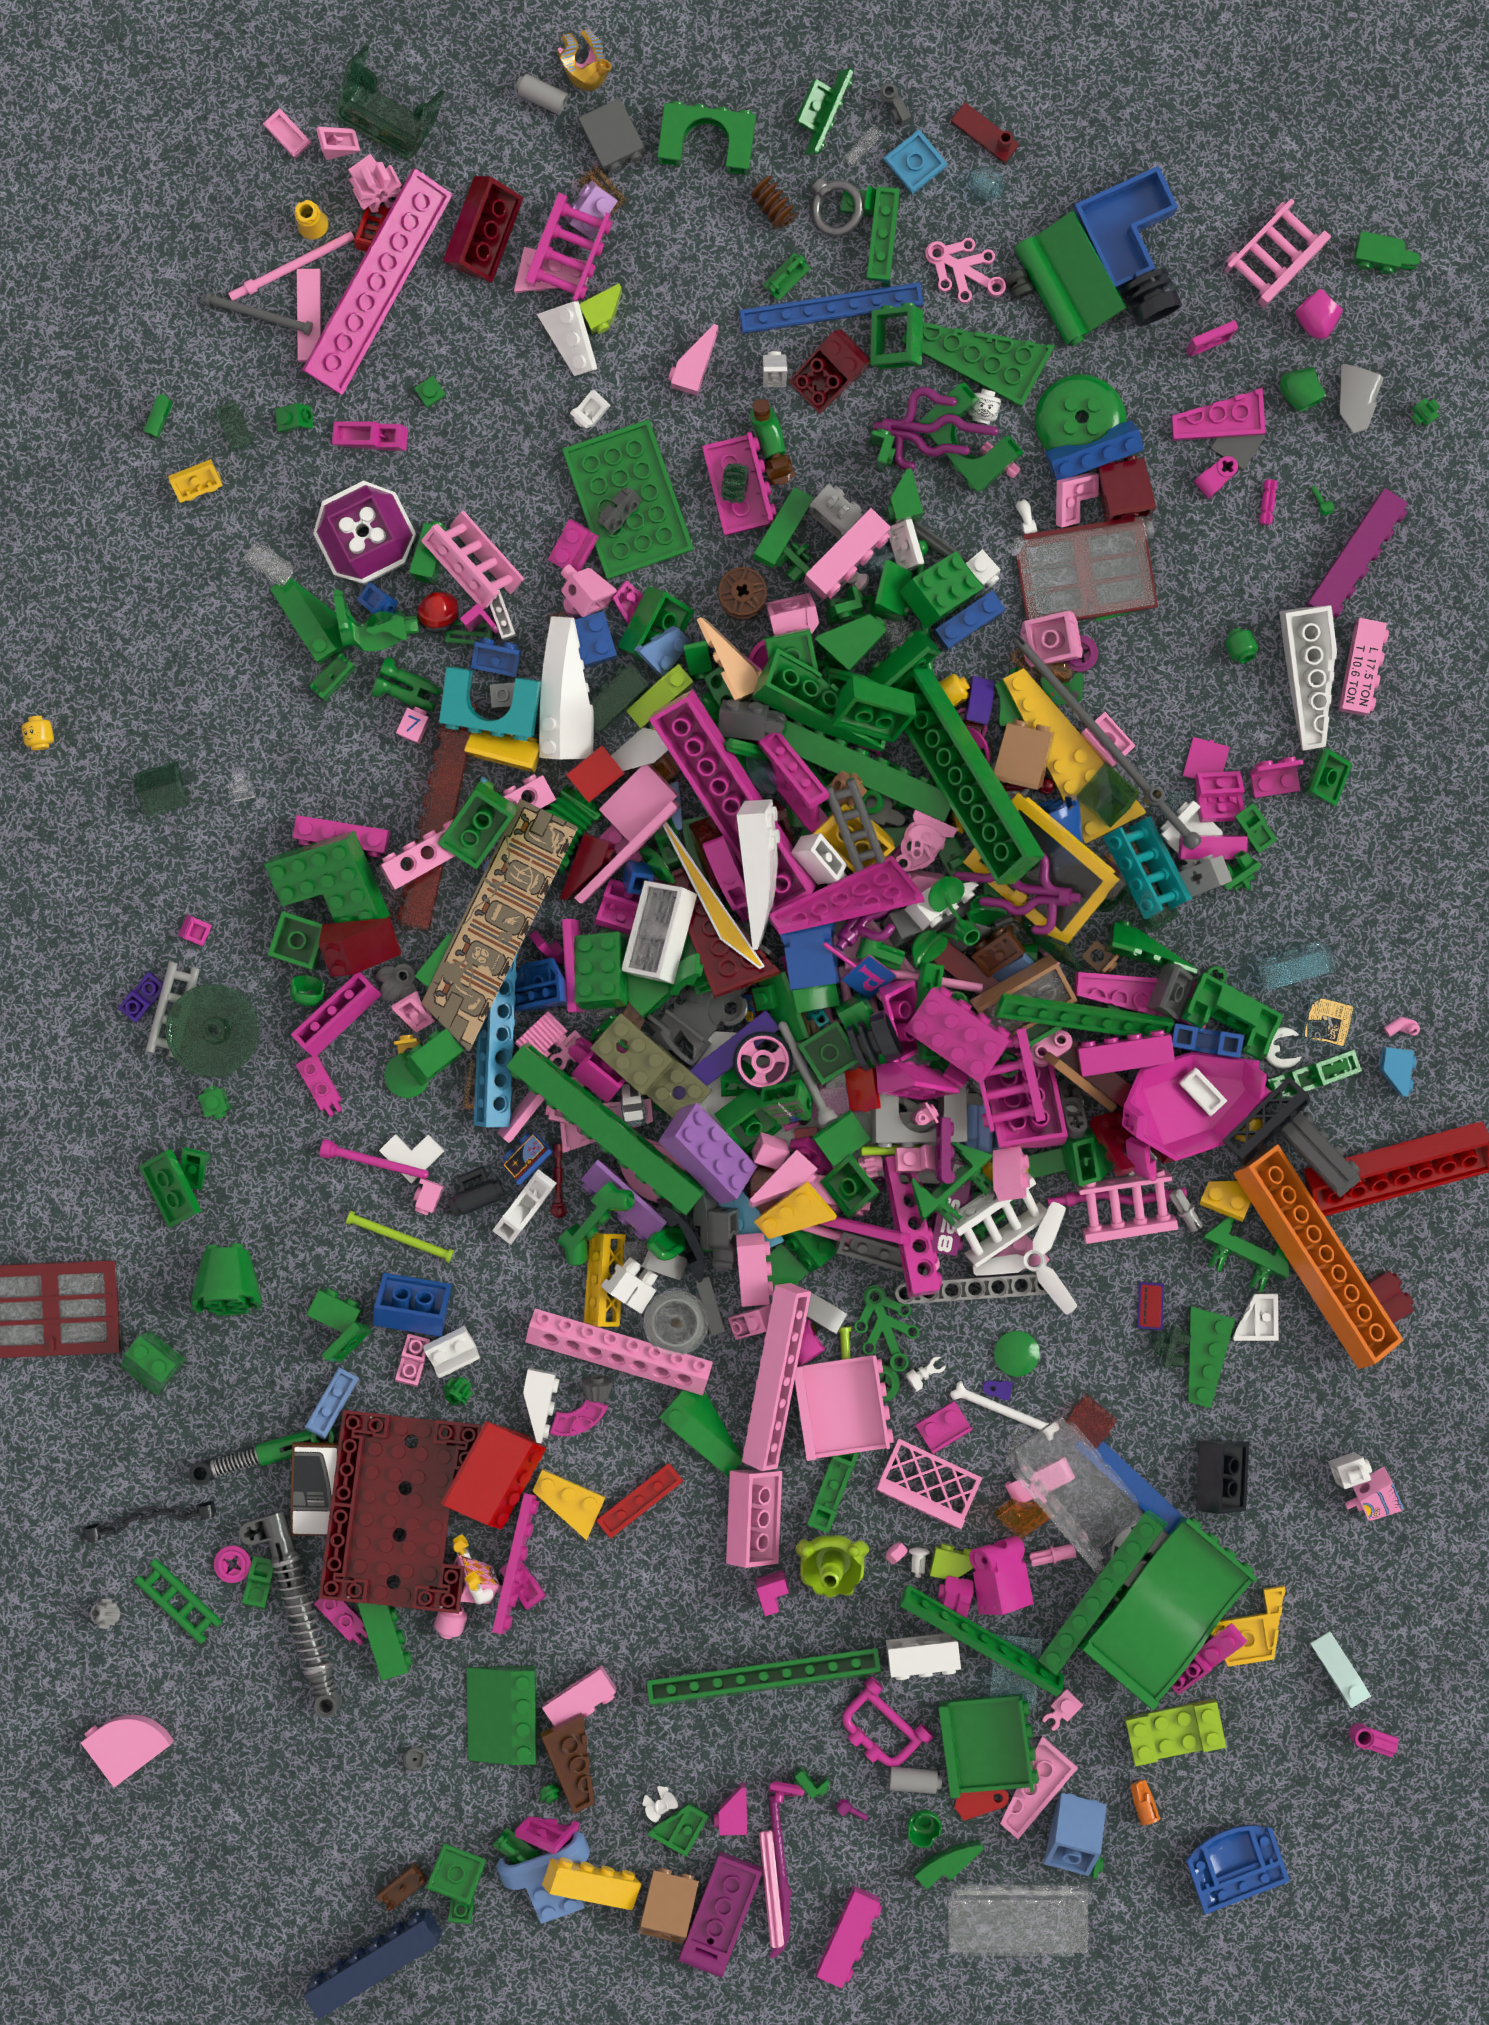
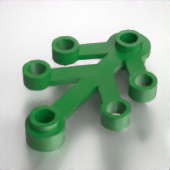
M871 1285L863 1293V1300L866 1305L860 1319L854 1323L856 1332L865 1333L868 1329L867 1322L875 1309L878 1318L868 1340L863 1343L862 1350L867 1355L874 1354L876 1343L883 1331L892 1355L890 1357L892 1369L898 1372L904 1371L908 1367L909 1361L907 1356L900 1352L892 1328L905 1333L910 1339H915L919 1336V1328L916 1325H908L886 1315L883 1306L896 1310L901 1317L909 1316L911 1314V1307L909 1304L899 1303L886 1297L882 1287ZM873 1292L879 1294V1298L876 1301L870 1299V1295ZM902 1306L909 1308L907 1314H901L900 1308ZM859 1322L865 1323L866 1326L864 1330L857 1329V1324ZM909 1328H916V1335L910 1336L908 1334ZM872 1344L874 1349L871 1352L865 1351V1346ZM897 1357L903 1359V1364L900 1366L894 1363Z

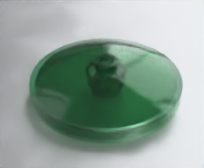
M206 984L185 992L172 1006L166 1021V1040L172 1055L185 1069L201 1076H224L240 1069L252 1057L259 1041L260 1026L254 1007L243 994L224 985ZM213 1026H217L219 1029L217 1035L211 1033Z

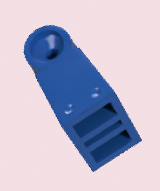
M835 922L780 935L785 945L790 990L841 982L837 956L823 946V943L826 942L835 948L833 938Z

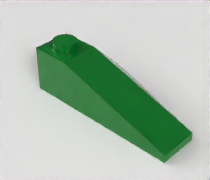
M682 1390L660 1414L659 1418L727 1477L730 1476V1471L735 1470L742 1462L740 1452L707 1394L703 1393L702 1396Z

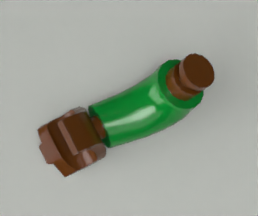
M758 399L752 405L753 409L750 413V420L766 460L764 466L770 484L783 485L789 483V480L796 475L791 459L786 454L779 420L772 407L769 406V402L765 399Z

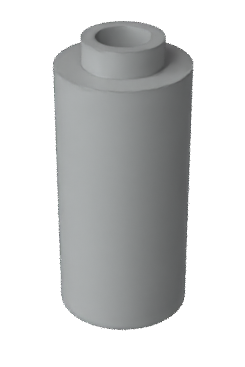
M525 74L524 77L520 76L515 87L518 90V96L557 115L562 113L569 97L568 93L529 74Z
M902 1767L890 1768V1791L936 1794L937 1790H941L942 1775H938L937 1770Z

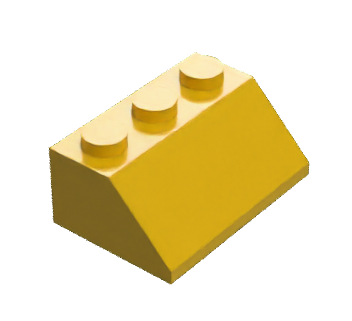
M482 730V733L471 732L464 750L468 756L532 773L536 772L539 761L538 739L528 737L527 741L513 739L514 735L511 734L497 737L490 735L491 731Z

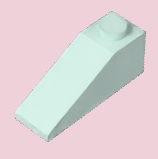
M1330 1631L1310 1643L1350 1708L1371 1697L1361 1678Z

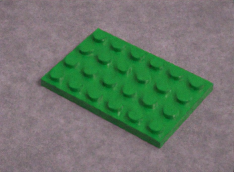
M649 419L562 449L589 529L595 535H599L595 546L607 580L694 551ZM628 486L631 490H635L642 501L638 508L626 518L621 528L611 535L605 527H602L597 522L599 519L598 515L608 505L615 509L617 505L612 500L622 488L625 489Z

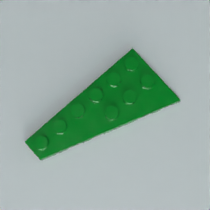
M923 322L922 355L987 390L995 392V394L1021 408L1055 345L1037 344L1033 341L1014 340L1010 337L981 332L974 333L963 331V329L940 327L936 324ZM907 330L901 340V343L906 345Z

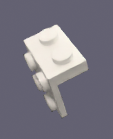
M1191 801L1189 804L1184 802L1176 811L1178 813L1177 817L1190 832H1196L1199 835L1223 834L1222 830L1213 822L1200 823L1198 815L1200 806L1195 801ZM1167 820L1160 828L1162 830L1160 836L1178 853L1180 833ZM1184 859L1187 863L1194 862L1196 864L1199 859Z

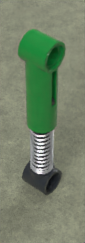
M332 1426L328 1433L329 1441L322 1442L319 1436L308 1430H303L256 1444L254 1450L242 1451V1454L238 1452V1455L234 1453V1456L218 1458V1461L216 1459L200 1460L189 1468L188 1478L194 1485L201 1486L223 1474L238 1472L239 1469L254 1467V1465L258 1466V1464L263 1467L292 1458L291 1445L293 1442L311 1439L312 1443H334L337 1433ZM198 1467H203L206 1470V1478H200L197 1475Z

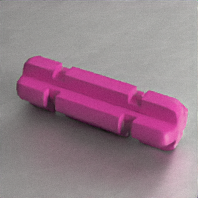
M1266 479L1264 482L1263 490L1265 492L1262 496L1260 510L1262 513L1259 518V523L1263 525H1270L1273 520L1272 513L1274 512L1276 493L1274 492L1277 490L1278 484L1273 479Z

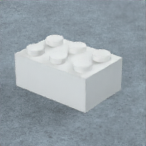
M947 1633L886 1640L891 1678L896 1677V1680L909 1679V1675L918 1674L919 1677H930L935 1672L949 1675L961 1669L958 1641Z

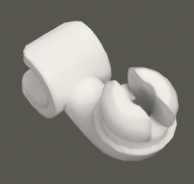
M1025 499L1022 501L1018 500L1016 508L1024 521L1021 523L1022 531L1024 534L1036 533L1037 527L1035 521L1032 520L1029 502Z

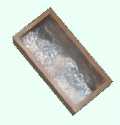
M1050 954L969 1000L977 1015L980 1012L991 1019L990 1024L996 1028L998 1026L1005 1028L1011 1033L1009 1035L1011 1038L1017 1034L1016 1029L1025 1027L1027 1030L1038 1023L997 1018L994 1011L1002 993L1067 1003L1078 1001L1058 962Z

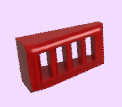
M380 205L379 211L374 212L382 215L379 218L371 216L369 206L366 207L354 239L355 249L367 252L390 208ZM368 221L378 223L379 225L368 224ZM365 231L375 232V235L365 233Z

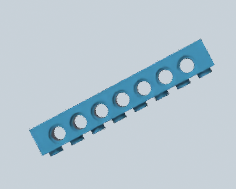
M518 952L477 1035L475 1126L510 1127L512 1075L509 1073L510 1069L506 1065L512 1059L514 1049L513 1028L515 1026L514 1005L516 1003L515 982L517 979L516 958Z

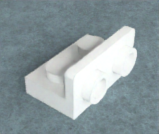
M907 519L891 526L889 541L896 564L909 571L916 570L917 566L924 564L912 519Z
M465 1326L423 1346L424 1352L434 1366L438 1378L448 1375L480 1358L476 1344Z

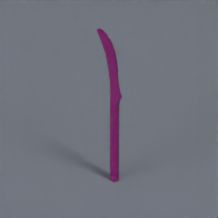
M771 1794L768 1796L784 1945L780 1948H773L770 1953V1958H775L785 1949L789 1939L790 1898L792 1890L787 1881L779 1803L773 1802L775 1794Z

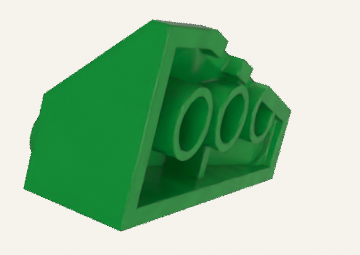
M286 577L270 588L319 665H322L349 647L342 646L337 614L291 577Z
M1119 920L1118 923L1114 922L1111 925L1105 952L1158 967H1163V964H1178L1192 976L1197 974V968L1139 929L1131 927L1132 923Z

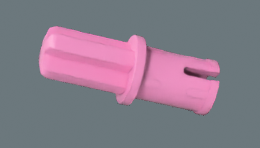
M1073 1543L1054 1548L1050 1546V1549L1029 1554L1032 1566L1052 1562L1057 1564V1561L1076 1558Z

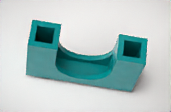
M452 666L446 668L439 723L445 724V728L459 730V726L468 727V732L482 733V730L491 731L490 735L497 737L511 734L514 735L513 739L527 741L528 737L534 736L542 681L521 677L515 678L510 710L501 719L489 720L476 713L470 701L473 670Z

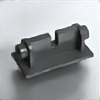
M628 486L625 489L622 488L612 500L617 507L614 509L611 505H608L598 515L599 519L597 522L612 535L621 528L626 518L638 508L642 501L635 490H631Z

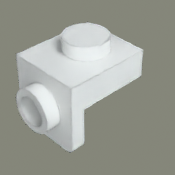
M592 390L570 414L580 427L590 428L599 421L611 405L595 390Z
M983 549L966 563L983 587L987 585L990 588L1000 579L998 577L1000 574L999 567Z

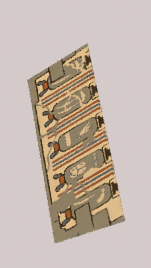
M522 799L517 804L516 814L506 827L421 1002L468 1051H470L578 829L577 826Z

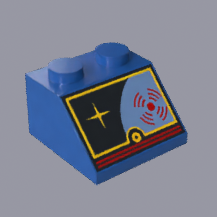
M527 1132L518 1141L521 1144L516 1151L510 1149L502 1158L505 1161L502 1167L518 1185L523 1184L554 1152L553 1148L536 1132L532 1134Z

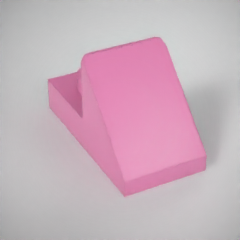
M418 991L413 992L391 1006L392 1010L415 1032L435 1022L434 1016L421 1003Z
M923 1145L920 1148H896V1172H936V1147Z

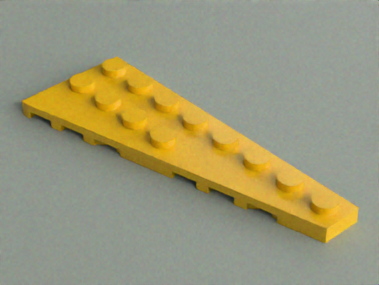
M1024 668L1002 679L1022 720L1027 722V726L1036 728L1037 724L1050 727L1049 731L1055 732L1047 770L1063 801H1065V797L1068 795L1077 796L1080 805L1084 844L1146 813L1140 803Z

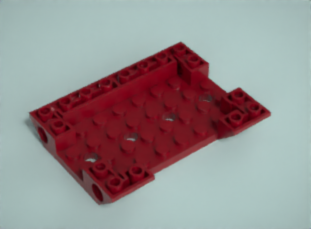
M343 1410L318 1599L459 1614L465 1566L444 1564L450 1508L443 1506L441 1502L454 1480L455 1470L460 1469L481 1431L482 1425ZM409 1435H415L418 1438V1444L415 1448H408L405 1444V1440ZM408 1481L411 1483L412 1491L410 1494H401L399 1487L402 1482ZM398 1528L406 1531V1538L402 1542H397L393 1536L394 1531ZM392 1575L400 1578L401 1583L397 1589H391L388 1586L387 1581Z

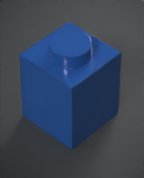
M627 860L622 882L627 893L641 895L644 881L653 882L655 875L647 863Z

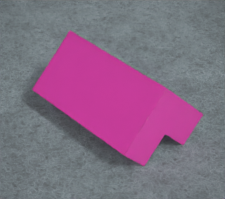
M784 1570L756 1578V1589L765 1616L779 1612L777 1597L789 1594Z

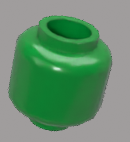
M1236 628L1229 632V637L1225 640L1224 645L1231 660L1239 662V664L1253 660L1259 648L1250 630H1242L1241 628Z

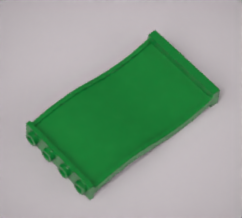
M1182 1516L1179 1519L1180 1522L1153 1552L1113 1609L1091 1635L1078 1646L1079 1649L1152 1710H1155L1159 1705V1700L1186 1670L1230 1607L1248 1586L1258 1579L1252 1574L1254 1569L1244 1561L1242 1564L1235 1559L1237 1555L1228 1547L1223 1549L1218 1544L1220 1540L1210 1532L1206 1534L1200 1529L1202 1524L1193 1517L1188 1519Z

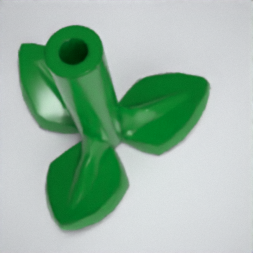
M610 1016L597 1026L591 1034L590 1042L593 1044L594 1039L599 1034H603L618 1016ZM622 1040L619 1041L618 1045L627 1050L626 1044Z

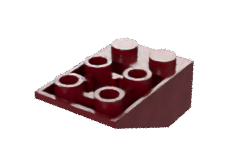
M842 329L833 331L788 382L821 414L870 366V358Z

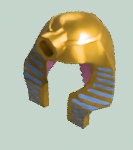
M591 29L581 32L589 44L590 50L587 60L583 64H579L575 61V54L579 49L577 41L571 33L563 34L561 39L565 43V49L558 48L557 55L571 83L584 91H593L599 88L606 80L607 73L612 68L611 63L603 59L601 40L594 35Z

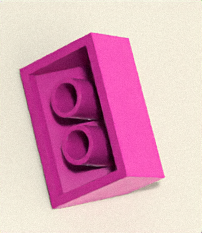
M914 980L892 981L879 988L884 1010L895 1028L902 1047L903 1057L899 1058L900 1062L918 1053L917 1039L904 1031L916 1013L917 989Z
M896 1059L891 1062L886 1061V1064L876 1067L879 1094L924 1101L959 1093V1088L945 1079L939 1069L930 1068L928 1064L915 1065V1062L910 1061L900 1063V1060Z

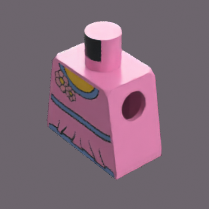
M1385 1467L1370 1474V1481L1353 1486L1357 1497L1345 1502L1350 1516L1363 1510L1370 1521L1404 1510Z

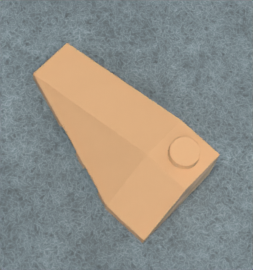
M698 618L697 622L706 642L711 648L714 647L716 650L713 652L715 661L725 670L721 675L734 700L744 702L753 698V692L762 670L759 671L705 618Z

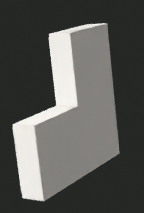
M395 1134L379 1151L390 1161L426 1170L444 1152V1149L430 1135H427L411 1150ZM401 1173L410 1183H413L418 1178Z

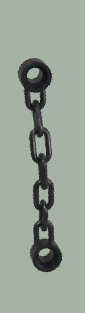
M214 1501L196 1505L197 1510L195 1511L178 1506H172L170 1509H158L156 1506H148L138 1509L135 1515L127 1518L124 1516L117 1518L108 1528L102 1529L101 1524L97 1523L87 1525L82 1530L84 1538L88 1542H95L101 1539V1535L119 1534L129 1525V1522L137 1519L147 1520L156 1518L158 1515H170L172 1518L183 1521L196 1516H201L202 1520H207L215 1516L216 1507ZM154 1509L152 1511L153 1515L143 1517L142 1511ZM174 1509L187 1513L184 1514V1517L174 1515ZM122 1520V1524L125 1525L116 1531V1528L113 1526Z

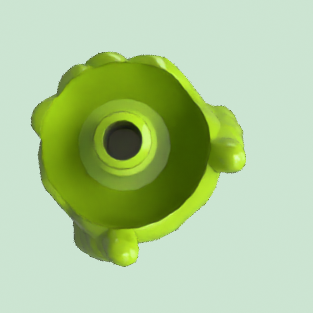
M821 1535L812 1541L802 1539L795 1547L796 1553L801 1558L800 1575L802 1582L812 1587L815 1594L825 1595L826 1598H833L839 1594L844 1596L852 1595L854 1593V1586L859 1584L863 1578L864 1557L869 1552V1546L862 1540L853 1542L842 1535Z

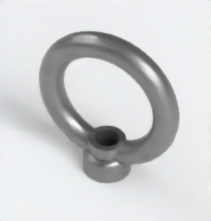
M821 178L816 181L811 187V191L815 195L812 201L811 214L817 228L829 236H843L853 231L859 224L864 210L863 199L859 190L853 184L844 180L828 182L825 178ZM833 190H844L853 198V216L843 226H829L821 216L820 207L822 200L826 199Z

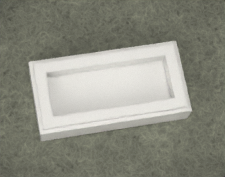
M1196 1067L1178 1082L1210 1117L1227 1102L1223 1095Z

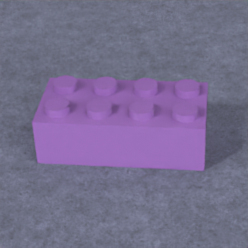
M698 1103L680 1108L658 1141L719 1204L737 1200L758 1166Z

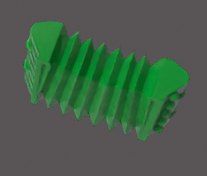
M568 785L561 790V797H555L556 804L549 803L551 809L545 810L578 827L557 870L562 875L571 865L569 857L575 856L573 851H577L575 845L580 844L578 838H583L582 832H588L587 827L593 828L591 822H598L603 815L599 810L601 807L596 802H588L578 790L576 791Z

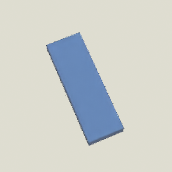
M338 1367L304 1429L326 1439L359 1377Z

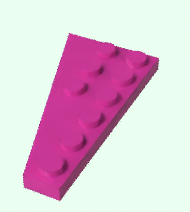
M891 855L885 858L886 861L884 863L877 864L876 862L861 871L853 873L770 913L769 920L779 935L925 901L923 894Z

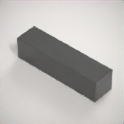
M710 1276L703 1277V1281L699 1283L695 1279L711 1336L725 1332Z

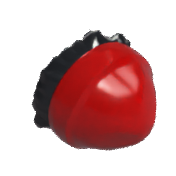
M432 592L428 594L418 607L417 618L422 628L430 633L440 634L448 632L455 621L459 619L456 598L447 592Z

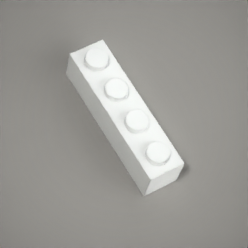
M500 592L490 604V608L501 638L505 641L516 637V633Z

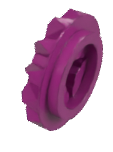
M1080 635L1081 646L1083 650H1089L1083 655L1084 663H1082L1080 658L1064 661L1068 669L1076 672L1089 670L1098 659V648L1095 642L1084 635Z

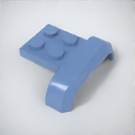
M574 1832V1838L571 1843L561 1848L555 1855L547 1853L516 1865H507L504 1859L500 1858L496 1865L501 1881L506 1888L511 1890L526 1888L541 1924L585 1908L582 1900L551 1895L542 1886L551 1858L559 1860L561 1857H564L578 1864L587 1861L590 1855V1848L584 1834L580 1832Z

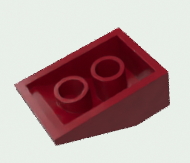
M390 918L322 924L318 944L331 977L354 975L401 955L402 951Z

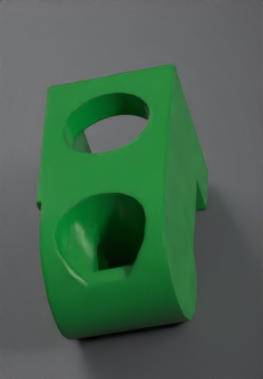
M721 667L704 677L720 708L723 700L734 699L721 675L725 671Z

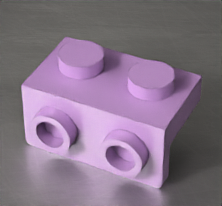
M591 180L589 184H585L582 187L579 199L576 203H572L570 207L603 220L606 212L610 213L618 201ZM569 216L565 218L570 225L590 239L598 231V228Z

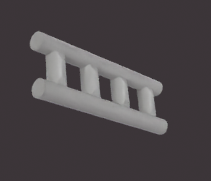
M169 961L146 1051L155 1053L156 1046L170 1049L168 1056L177 1058L200 969L191 967L190 973L176 970L178 963ZM174 979L187 982L184 996L170 993ZM168 1002L181 1005L178 1018L165 1015ZM162 1024L175 1027L172 1040L159 1037Z

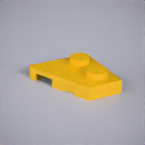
M1238 1181L1208 1182L1199 1205L1243 1222L1251 1201Z

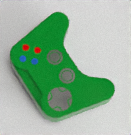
M1079 672L1074 675L1070 682L1062 683L1078 702L1082 700L1084 675ZM1042 677L1041 685L1043 691L1055 705L1067 704L1045 677Z

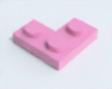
M1091 472L1057 480V526L1065 527L1080 523V501L1098 497L1099 474Z

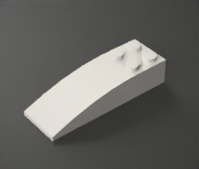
M772 799L744 801L737 813L753 950H758L765 935L776 890L778 868L777 843H780L779 829H775V821H777L778 814L777 808L773 807Z

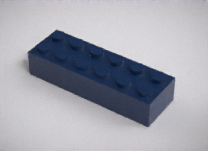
M427 1908L424 1911L421 1909L414 1911L409 1915L410 1919L403 1924L401 1921L395 1923L389 1928L390 1932L382 1936L381 1933L376 1935L369 1941L370 1945L365 1948L359 1946L350 1953L351 1957L344 1961L340 1958L330 1965L331 1969L327 1972L319 1971L310 1978L311 1982L307 1985L304 1998L317 2019H321L437 1946L443 1931L430 1910Z

